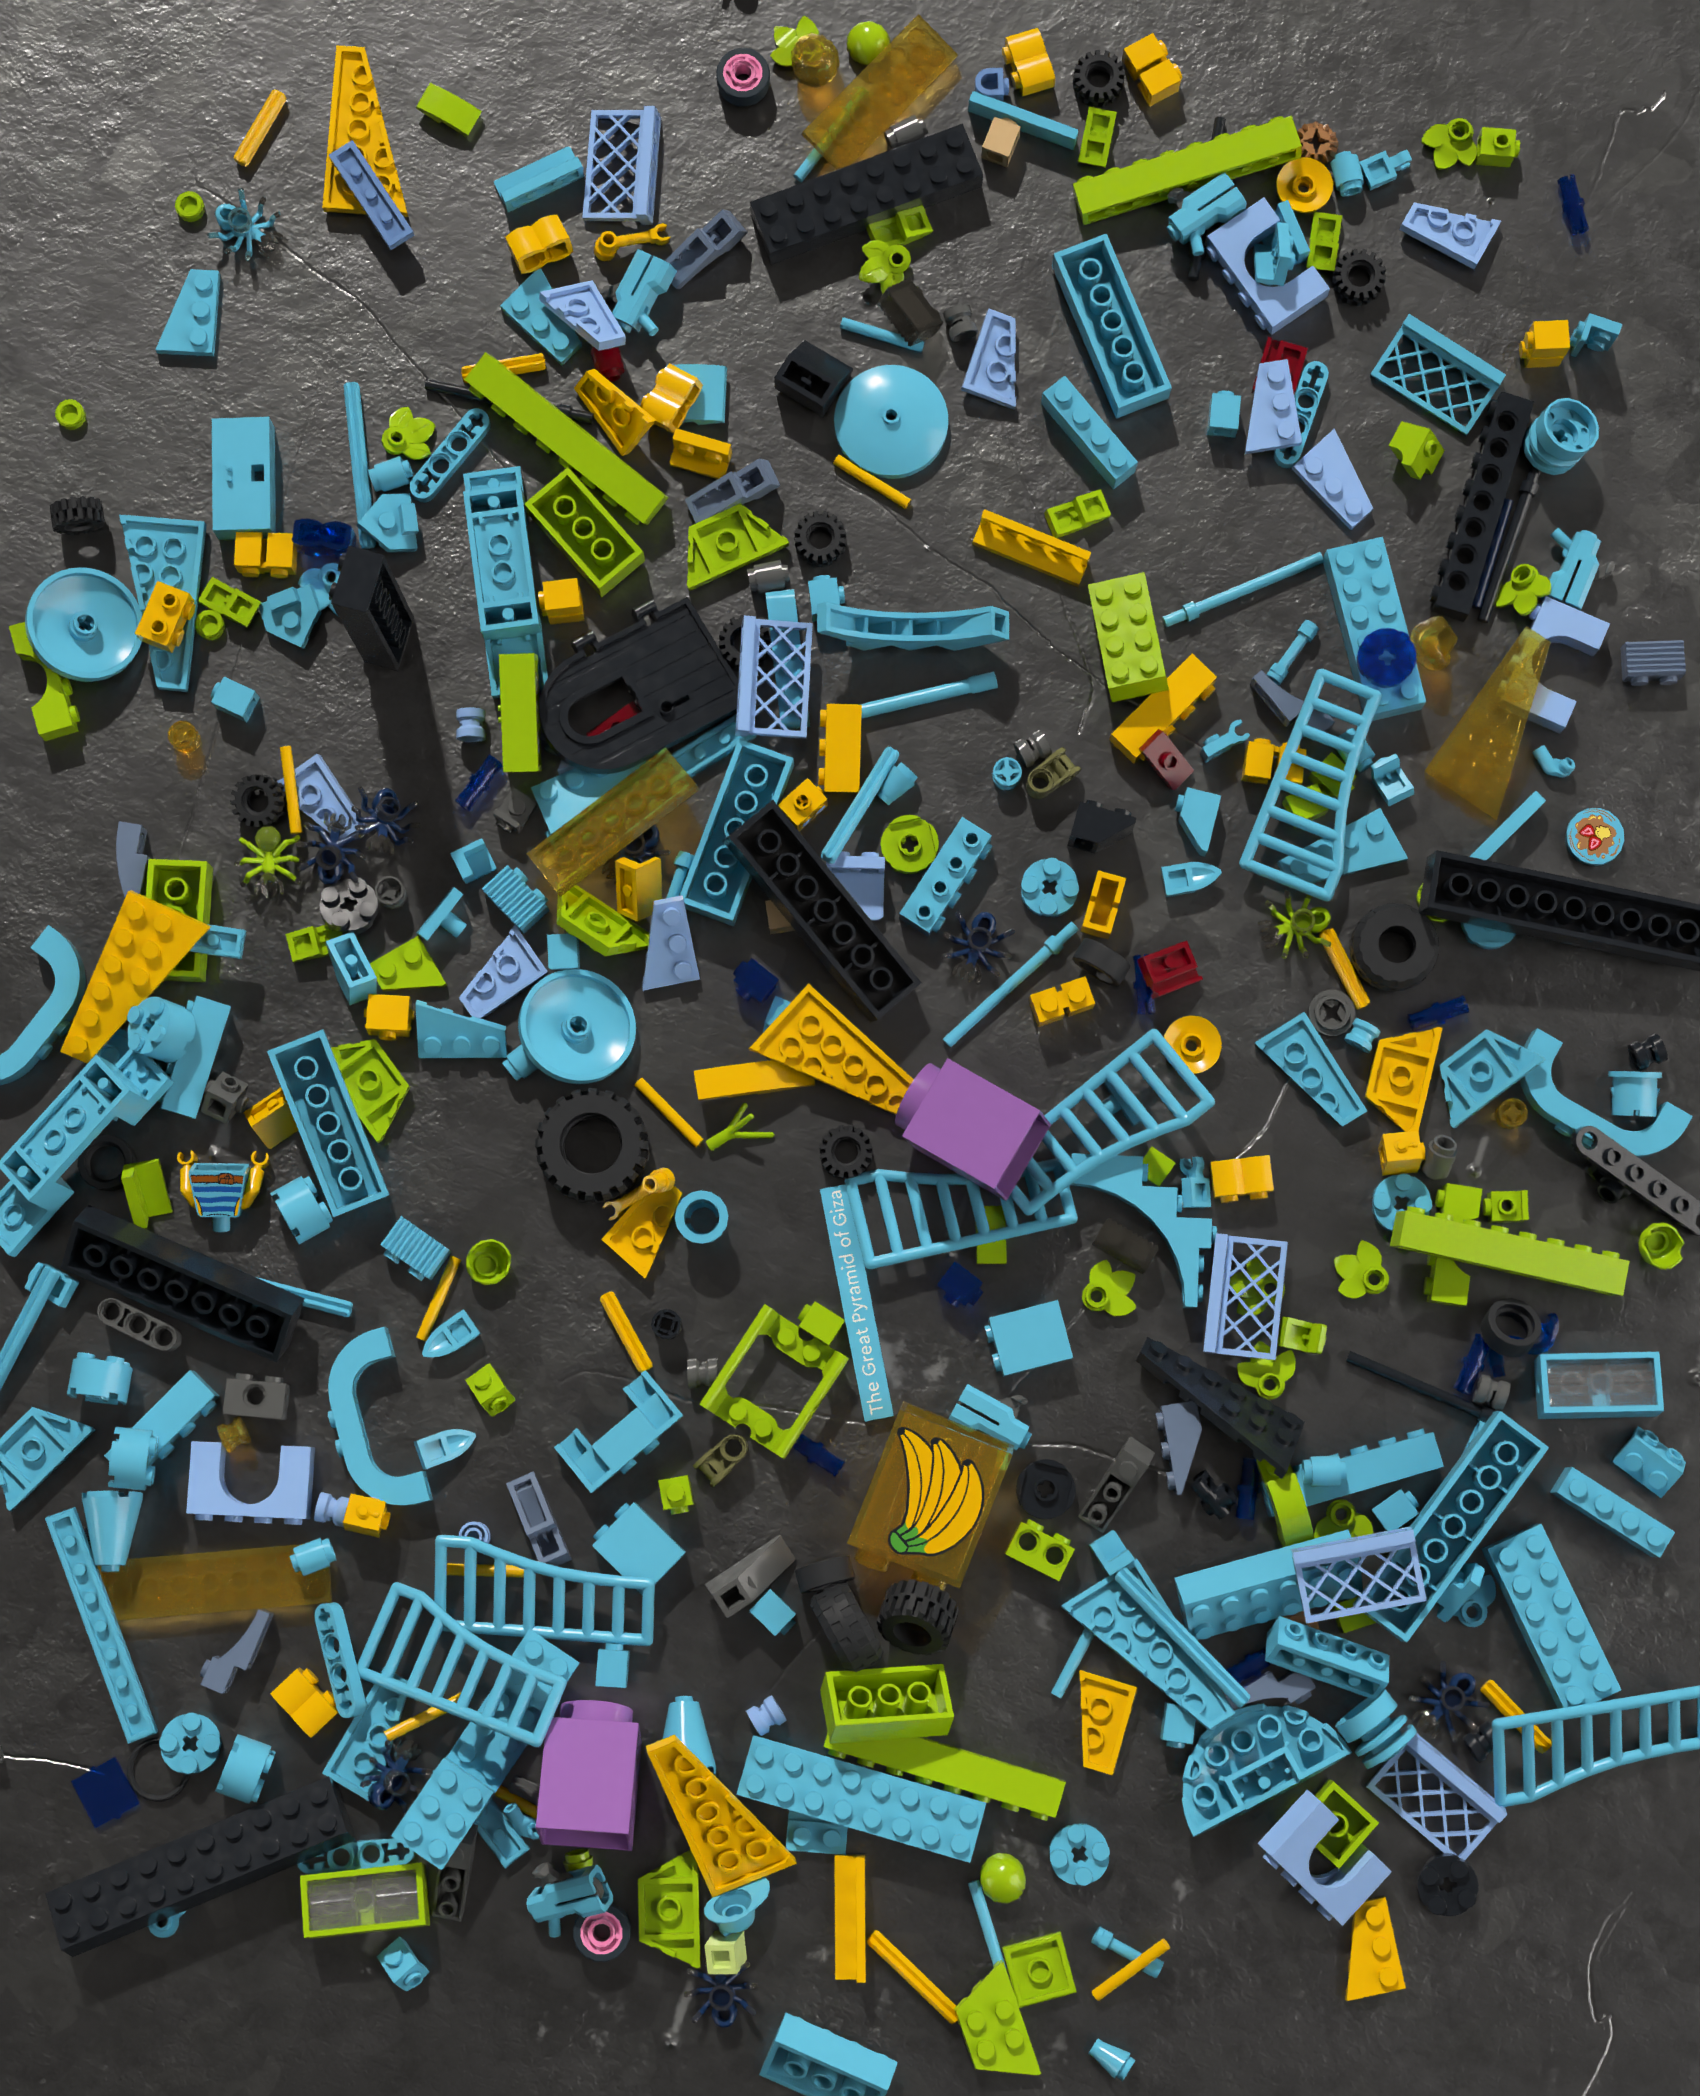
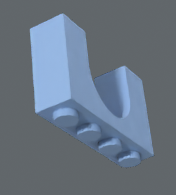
M1263 197L1207 236L1206 251L1212 261L1216 262L1218 260L1224 268L1222 274L1230 285L1234 283L1239 289L1238 296L1247 308L1249 306L1252 307L1256 313L1254 316L1260 328L1262 330L1267 328L1269 333L1273 335L1327 298L1330 288L1314 266H1311L1290 282L1284 284V286H1264L1257 283L1249 275L1244 262L1247 253L1255 244H1258L1275 232L1277 222H1280L1277 214Z
M1546 596L1529 615V619L1533 620L1529 630L1524 628L1517 644L1522 647L1519 654H1513L1506 670L1510 671V675L1507 681H1501L1495 696L1500 697L1496 706L1560 734L1565 729L1577 701L1547 689L1537 680L1532 668L1534 652L1542 645L1561 643L1594 656L1600 649L1610 623Z
M191 1441L186 1513L195 1514V1520L213 1521V1515H225L224 1521L242 1522L243 1516L254 1517V1523H272V1518H284V1524L302 1525V1519H311L315 1447L281 1445L279 1478L276 1488L265 1500L255 1504H246L237 1500L229 1492L225 1483L227 1443Z
M1306 1790L1257 1844L1266 1851L1263 1858L1275 1869L1281 1866L1284 1869L1281 1875L1293 1887L1297 1883L1302 1886L1298 1892L1308 1902L1313 1904L1316 1900L1319 1903L1316 1909L1328 1921L1334 1917L1343 1926L1392 1871L1361 1843L1340 1868L1336 1867L1330 1872L1321 1875H1311L1309 1871L1311 1853L1318 1842L1339 1819L1309 1790Z

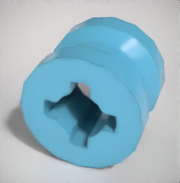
M1005 757L1000 759L993 767L992 779L994 784L1002 790L1014 789L1021 780V766L1013 758Z
M1355 1018L1352 1023L1353 1029L1350 1033L1346 1034L1344 1040L1356 1049L1370 1053L1373 1048L1372 1042L1375 1038L1379 1037L1381 1031L1374 1025Z

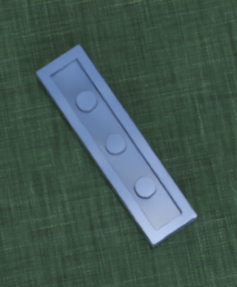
M353 140L329 154L330 160L390 250L415 236L413 230Z

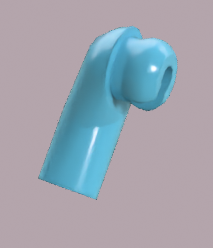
M1545 745L1532 752L1547 775L1567 777L1575 769V763L1571 758H1552Z
M510 1803L504 1808L503 1811L518 1835L533 1840L539 1839L535 1818L523 1815L516 1803Z

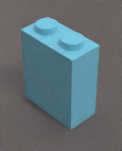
M1058 1300L988 1318L989 1325L984 1326L988 1343L994 1342L996 1354L992 1355L996 1372L1002 1371L1003 1377L1073 1358Z
M633 1502L631 1506L625 1503L614 1514L617 1520L610 1527L606 1524L603 1525L593 1536L596 1542L592 1546L622 1576L652 1578L655 1585L686 1553L636 1502ZM636 1589L643 1596V1589Z

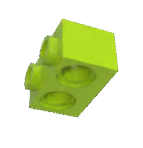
M1028 1519L1026 1524L1019 1522L1004 1554L1060 1581L1075 1550L1069 1546L1071 1540L1058 1533H1055L1053 1537L1043 1533L1044 1526ZM1025 1533L1032 1534L1036 1540L1034 1548L1029 1551L1023 1550L1019 1545V1539ZM1054 1546L1062 1551V1559L1057 1564H1051L1046 1559L1047 1550Z

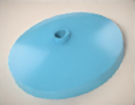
M900 365L877 366L857 375L842 391L834 414L835 436L845 457L871 475L886 479L904 478L926 468L943 448L948 431L947 406L936 385L922 373ZM893 415L896 416V419L889 420L886 417Z
M69 568L49 576L37 587L26 610V634L33 651L49 669L72 680L83 682L100 681L120 673L131 663L142 643L135 635V631L142 618L137 600L122 582L100 570Z
M566 969L544 977L529 991L520 1009L518 1031L524 1051L532 1063L542 1072L565 1083L589 1084L610 1076L624 1063L635 1041L636 1022L630 1002L612 981L592 971Z

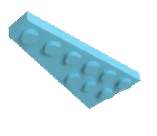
M119 514L142 615L157 581L190 593L195 600V612L190 620H186L183 627V640L178 647L175 646L173 653L149 644L157 688L159 690L188 692L207 524L205 521Z
M1138 1559L1123 1567L1127 1568L1172 1614ZM1119 1571L1061 1605L1062 1609L1208 1730L1213 1729L1235 1715L1233 1708L1220 1688L1115 1581V1576Z

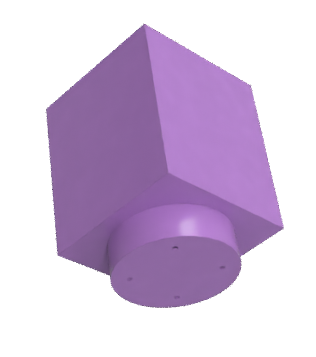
M948 1058L941 1069L929 1063L917 1074L906 1091L895 1117V1125L905 1130L902 1137L916 1150L1005 1201L1008 1200L1051 1126L1043 1113L1037 1108Z
M574 1700L561 1704L560 1717H553L544 1739L536 1830L542 1845L632 1851L642 1739L639 1723L632 1722L633 1710L617 1703L596 1700Z

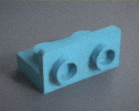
M1589 313L1585 321H1579L1577 328L1573 330L1570 338V346L1573 348L1570 355L1576 357L1584 344H1587V347L1594 351H1608L1619 336L1622 324Z

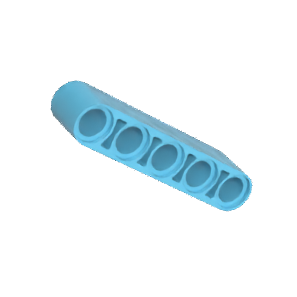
M794 589L765 592L768 620L798 622ZM769 628L772 643L779 635L772 628ZM779 628L783 633L787 630ZM793 629L786 637L798 648L801 645L799 630ZM783 640L772 648L774 654L781 661L793 652ZM797 655L784 664L795 677L804 670L803 662ZM773 660L775 668L778 664ZM781 668L775 672L776 686L782 689L791 679ZM802 676V677L799 678L798 680H799V682L803 685V676ZM795 683L783 692L793 705L802 699V691ZM778 696L779 714L781 717L790 708ZM802 704L796 708L800 713ZM809 711L807 718V727H810ZM791 712L781 721L787 729L800 728L801 720L794 712Z

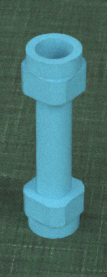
M1305 620L1296 632L1298 636L1278 663L1274 662L1266 674L1275 684L1280 685L1289 673L1287 669L1307 642L1311 643L1318 633L1319 628L1313 622Z
M679 851L674 861V865L677 868L666 898L680 895L694 855Z
M1100 1926L1091 1943L1104 1951L1108 1948L1130 1961H1133L1142 1954L1113 1938V1933ZM1157 1958L1144 1967L1142 1972L1157 1978L1164 1962Z

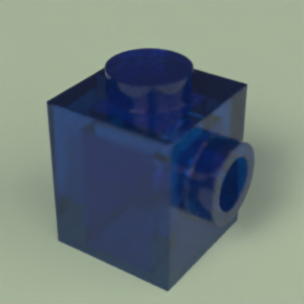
M753 958L748 963L742 961L733 973L736 976L733 980L734 985L737 986L735 992L746 1001L752 998L760 1006L765 1003L780 984L777 977Z
M956 1261L936 1286L946 1293L943 1299L955 1308L959 1305L965 1308L968 1303L974 1306L984 1293L980 1289L983 1282Z

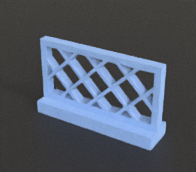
M644 106V110H591L582 216L584 221H639L641 225H653L661 116L655 106ZM598 119H611L615 123L604 134L598 130ZM630 119H640L639 127L630 135L623 125ZM620 129L627 138L615 148L608 139ZM605 142L612 152L600 162L595 154L596 150ZM633 143L638 148L637 154L628 162L620 153ZM618 156L625 165L613 175L605 166ZM603 169L610 179L598 189L593 184V178ZM628 170H631L635 174V181L628 188H625L618 180ZM616 183L623 192L610 202L603 193ZM628 196L633 201L632 213H620L616 206ZM599 197L608 204L600 213H591V204Z
M744 615L741 627L735 736L760 735L806 739L813 623L756 619V616ZM760 627L772 628L779 637L767 646L760 638ZM779 628L787 630L783 633ZM793 629L806 630L805 642L798 648L786 637ZM781 640L793 651L783 661L771 650ZM759 644H760V645L763 647V649H764V650H763L762 652H760V653H759ZM805 647V653L803 656L800 650H802ZM766 653L778 664L768 674H765L758 666V660ZM795 655L804 663V670L796 677L784 665ZM780 668L791 679L782 689H779L769 678ZM759 673L762 679L757 682V675ZM802 676H803V685H802V684L799 682V680H798V679L801 678ZM764 681L776 692L765 703L756 694L757 687ZM794 683L802 691V699L795 705L783 694ZM778 696L790 708L780 718H777L768 707ZM756 701H757V702L759 703V705L761 706V707L758 708L757 710H756ZM802 704L800 713L796 708ZM763 709L775 721L768 728H755V716ZM791 712H794L801 720L800 731L788 730L781 721ZM776 725H778L781 729H773V728H774Z
M1216 1233L1204 1353L1276 1361L1288 1242ZM1234 1243L1247 1244L1254 1254L1240 1264L1233 1256ZM1252 1245H1259L1262 1247L1256 1251ZM1268 1247L1281 1248L1280 1260L1271 1267L1259 1255ZM1257 1256L1267 1270L1253 1280L1243 1267ZM1233 1260L1237 1267L1231 1271ZM1279 1266V1272L1277 1277L1273 1270ZM1241 1270L1251 1283L1239 1293H1236L1230 1285V1277ZM1271 1273L1277 1281V1289L1269 1296H1266L1256 1283ZM1254 1286L1264 1300L1250 1310L1240 1296ZM1229 1289H1230V1291L1234 1294V1297H1232V1298L1228 1301ZM1276 1295V1301L1274 1306L1271 1303L1270 1299ZM1238 1299L1247 1310V1313L1234 1323L1227 1315V1307ZM1267 1302L1274 1310V1319L1263 1326L1253 1313ZM1251 1315L1261 1329L1249 1339H1246L1237 1325ZM1227 1319L1231 1326L1225 1330V1324ZM1273 1324L1272 1336H1271L1270 1333H1269L1266 1329L1269 1328V1327ZM1232 1329H1235L1245 1341L1236 1349L1223 1348L1224 1336ZM1264 1332L1271 1340L1270 1353L1257 1352L1250 1342ZM1248 1345L1252 1351H1244L1241 1349Z
M1411 1526L1291 1549L1306 1624L1427 1601L1414 1531ZM1409 1548L1412 1560L1405 1570L1390 1561L1397 1550ZM1390 1552L1387 1558L1380 1553ZM1369 1555H1376L1384 1561L1375 1576L1360 1567ZM1361 1557L1357 1563L1350 1560L1353 1558ZM1345 1560L1354 1566L1345 1581L1330 1572L1338 1561ZM1330 1563L1327 1569L1321 1566L1322 1564ZM1388 1564L1402 1573L1393 1588L1378 1579ZM1315 1566L1324 1572L1315 1587L1304 1581L1302 1568ZM1412 1567L1415 1577L1408 1573ZM1357 1570H1360L1372 1579L1363 1594L1348 1584ZM1328 1575L1342 1584L1333 1599L1318 1590ZM1407 1576L1417 1583L1419 1595L1405 1597L1396 1590ZM1375 1582L1390 1591L1383 1602L1375 1603L1367 1597ZM1305 1586L1312 1590L1308 1597ZM1345 1588L1360 1596L1354 1607L1344 1608L1336 1602ZM1315 1593L1330 1602L1324 1613L1311 1615L1309 1602ZM1394 1594L1400 1597L1399 1599L1390 1600ZM1363 1600H1366L1370 1603L1367 1605L1360 1606ZM1333 1606H1336L1337 1608L1340 1609V1610L1330 1611Z
M1417 1732L1404 1749L1386 1761L1366 1784L1369 1790L1443 1853L1457 1855L1449 1848L1448 1837L1466 1835L1467 1846L1458 1856L1464 1860L1467 1859L1498 1822L1500 1823L1507 1815L1505 1807L1497 1805L1495 1798ZM1405 1750L1416 1758L1417 1769H1398V1759ZM1419 1761L1428 1769H1420ZM1395 1763V1771H1388ZM1434 1773L1439 1778L1440 1789L1422 1790L1421 1774ZM1417 1774L1418 1791L1401 1792L1399 1775ZM1384 1776H1396L1397 1792L1384 1793L1376 1784ZM1443 1782L1446 1783L1450 1788L1443 1789ZM1457 1793L1463 1799V1809L1445 1810L1444 1794ZM1440 1794L1442 1810L1424 1811L1422 1795ZM1419 1796L1420 1812H1406L1402 1808L1401 1797ZM1390 1797H1398V1804ZM1466 1801L1474 1808L1467 1809ZM1481 1813L1489 1821L1482 1829L1469 1830L1468 1814ZM1464 1814L1465 1830L1447 1831L1446 1815ZM1442 1816L1444 1832H1430L1427 1830L1424 1817ZM1413 1817H1421V1824ZM1469 1835H1476V1836L1473 1838V1840L1470 1842V1836H1469ZM1437 1837H1444L1445 1844Z

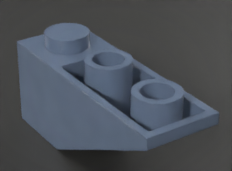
M1193 1401L1160 1406V1413H1155L1158 1431L1163 1430L1165 1442L1160 1443L1163 1460L1169 1461L1170 1472H1166L1167 1485L1169 1490L1174 1489L1175 1495H1180L1183 1492L1202 1431L1198 1405Z

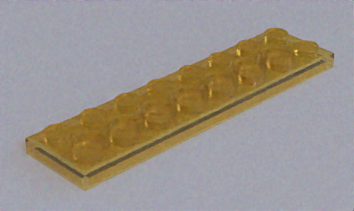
M300 1545L127 1559L126 1566H119V1572H101V1566H97L117 1621L332 1603L330 1566L303 1576L301 1571L295 1573L290 1555L294 1554L293 1548Z

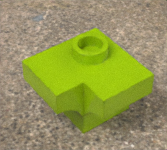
M1401 421L1388 445L1397 459L1402 461L1401 464L1410 477L1421 480L1424 473L1433 474L1445 451L1431 429Z

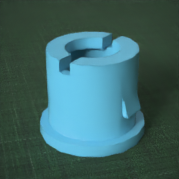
M1608 1071V1077H1613L1612 1087H1610L1612 1094L1611 1115L1633 1116V1111L1635 1110V1116L1656 1117L1657 1096L1660 1088H1657L1658 1078H1662V1072Z
M700 1190L691 1192L682 1198L676 1208L675 1221L677 1229L684 1238L693 1243L705 1244L715 1241L723 1234L727 1227L729 1216L727 1207L720 1197L712 1192ZM699 1208H708L714 1212L716 1217H719V1222L716 1223L710 1232L698 1233L692 1228L691 1223L686 1224V1218H691L693 1212Z

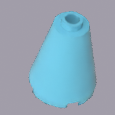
M89 1491L82 1493V1503L95 1566H101V1572H119V1566H126L143 1500V1493L128 1491V1495L119 1491Z
M692 1696L675 1697V1702L670 1703L668 1707L663 1739L675 1735L716 1776L717 1768L699 1702L693 1701Z

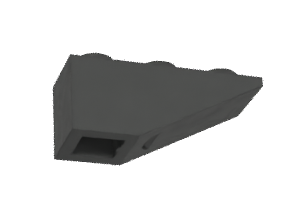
M1129 1437L1078 1517L1103 1533L1149 1467L1155 1452L1134 1438Z
M778 1535L705 1585L726 1618H729L753 1602L796 1558L782 1536Z
M476 1824L472 1825L444 1869L440 1870L438 1868L432 1911L433 1917L462 1922L478 1832V1825Z

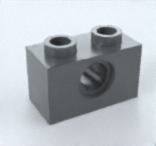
M236 1373L235 1379L227 1378L223 1414L287 1420L291 1385L284 1384L283 1378L265 1376V1382L253 1381L254 1375ZM256 1388H260L264 1393V1399L258 1405L253 1404L250 1399L251 1392Z

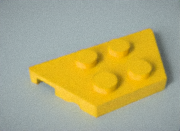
M1436 1027L1417 1033L1413 1032L1403 1036L1381 1039L1377 1042L1364 1098L1404 1132L1419 1131L1443 1028Z

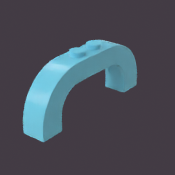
M50 925L46 927L30 948L51 965L55 975L54 990L50 998L7 1051L0 1054V1085L8 1084L21 1078L40 1059L44 1060L53 1050V1042L58 1036H64L70 1029V1021L77 1013L85 994L86 973L79 952L66 937Z
M1538 1028L1531 1032L1524 1047L1543 1056L1545 1061L1520 1079L1521 1087L1530 1105L1543 1118L1555 1124L1554 1129L1559 1133L1570 1137L1579 1127L1593 1126L1635 1156L1641 1158L1667 1148L1687 1128L1693 1116L1669 1102L1659 1106L1656 1117H1653L1645 1129L1627 1131L1564 1097L1556 1089L1551 1077L1553 1060L1563 1042ZM1586 1132L1582 1137V1144L1589 1149L1592 1147L1594 1139Z
M381 1327L359 1335L349 1342L337 1356L329 1376L328 1394L332 1410L328 1411V1418L332 1429L337 1428L339 1439L335 1440L338 1455L339 1457H344L351 1477L366 1494L392 1505L407 1506L421 1504L433 1500L426 1471L394 1477L386 1474L376 1465L357 1399V1383L362 1372L373 1363L396 1357L389 1330L386 1327Z

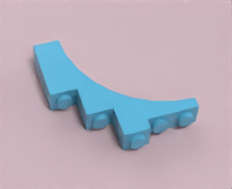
M823 602L817 604V632L845 640L846 646L863 651L886 646H895L911 651L936 645L956 651L1009 640V611L987 606L948 612L904 613L864 610Z
M1072 1153L1071 1159L1076 1165H1079L1092 1155ZM1116 1155L1072 1183L1071 1186L1092 1188L1112 1195L1130 1205L1145 1217L1166 1242L1176 1263L1182 1288L1183 1308H1197V1302L1203 1301V1285L1198 1284V1273H1203L1204 1255H1199V1250H1210L1211 1244H1215L1217 1226H1212V1219L1177 1217V1212L1182 1213L1183 1198L1182 1195H1177L1178 1188L1142 1186V1181L1147 1182L1148 1164H1143V1156Z

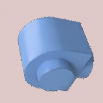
M985 68L975 78L974 91L1003 102L1004 96L1009 95V78H1003V68Z

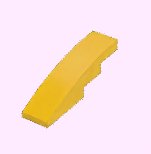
M774 1060L694 1071L699 1101L727 1096L730 1098L755 1093L764 1094L815 1085L814 1078Z

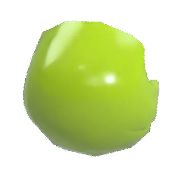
M875 22L858 23L847 36V51L855 62L862 65L878 64L886 54L890 53V37L885 29Z
M1664 1222L1653 1223L1641 1233L1638 1241V1250L1642 1259L1651 1266L1661 1270L1672 1269L1683 1259L1681 1248L1684 1245V1241L1675 1227Z
M494 1239L481 1240L473 1245L467 1254V1273L475 1282L480 1284H497L506 1277L510 1270L511 1254L503 1243Z
M997 1853L988 1857L980 1869V1883L984 1894L996 1903L1007 1904L1017 1900L1023 1894L1026 1885L1025 1872L1021 1862L1006 1853Z

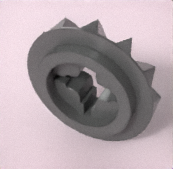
M1338 990L1320 992L1312 999L1308 1007L1309 1020L1316 1031L1325 1036H1339L1352 1026L1355 1019V1007L1352 1000L1345 993ZM1339 1004L1340 1007L1336 1015L1341 1022L1334 1018L1324 1022V1016L1327 1013L1324 1007L1327 1006L1331 1009Z

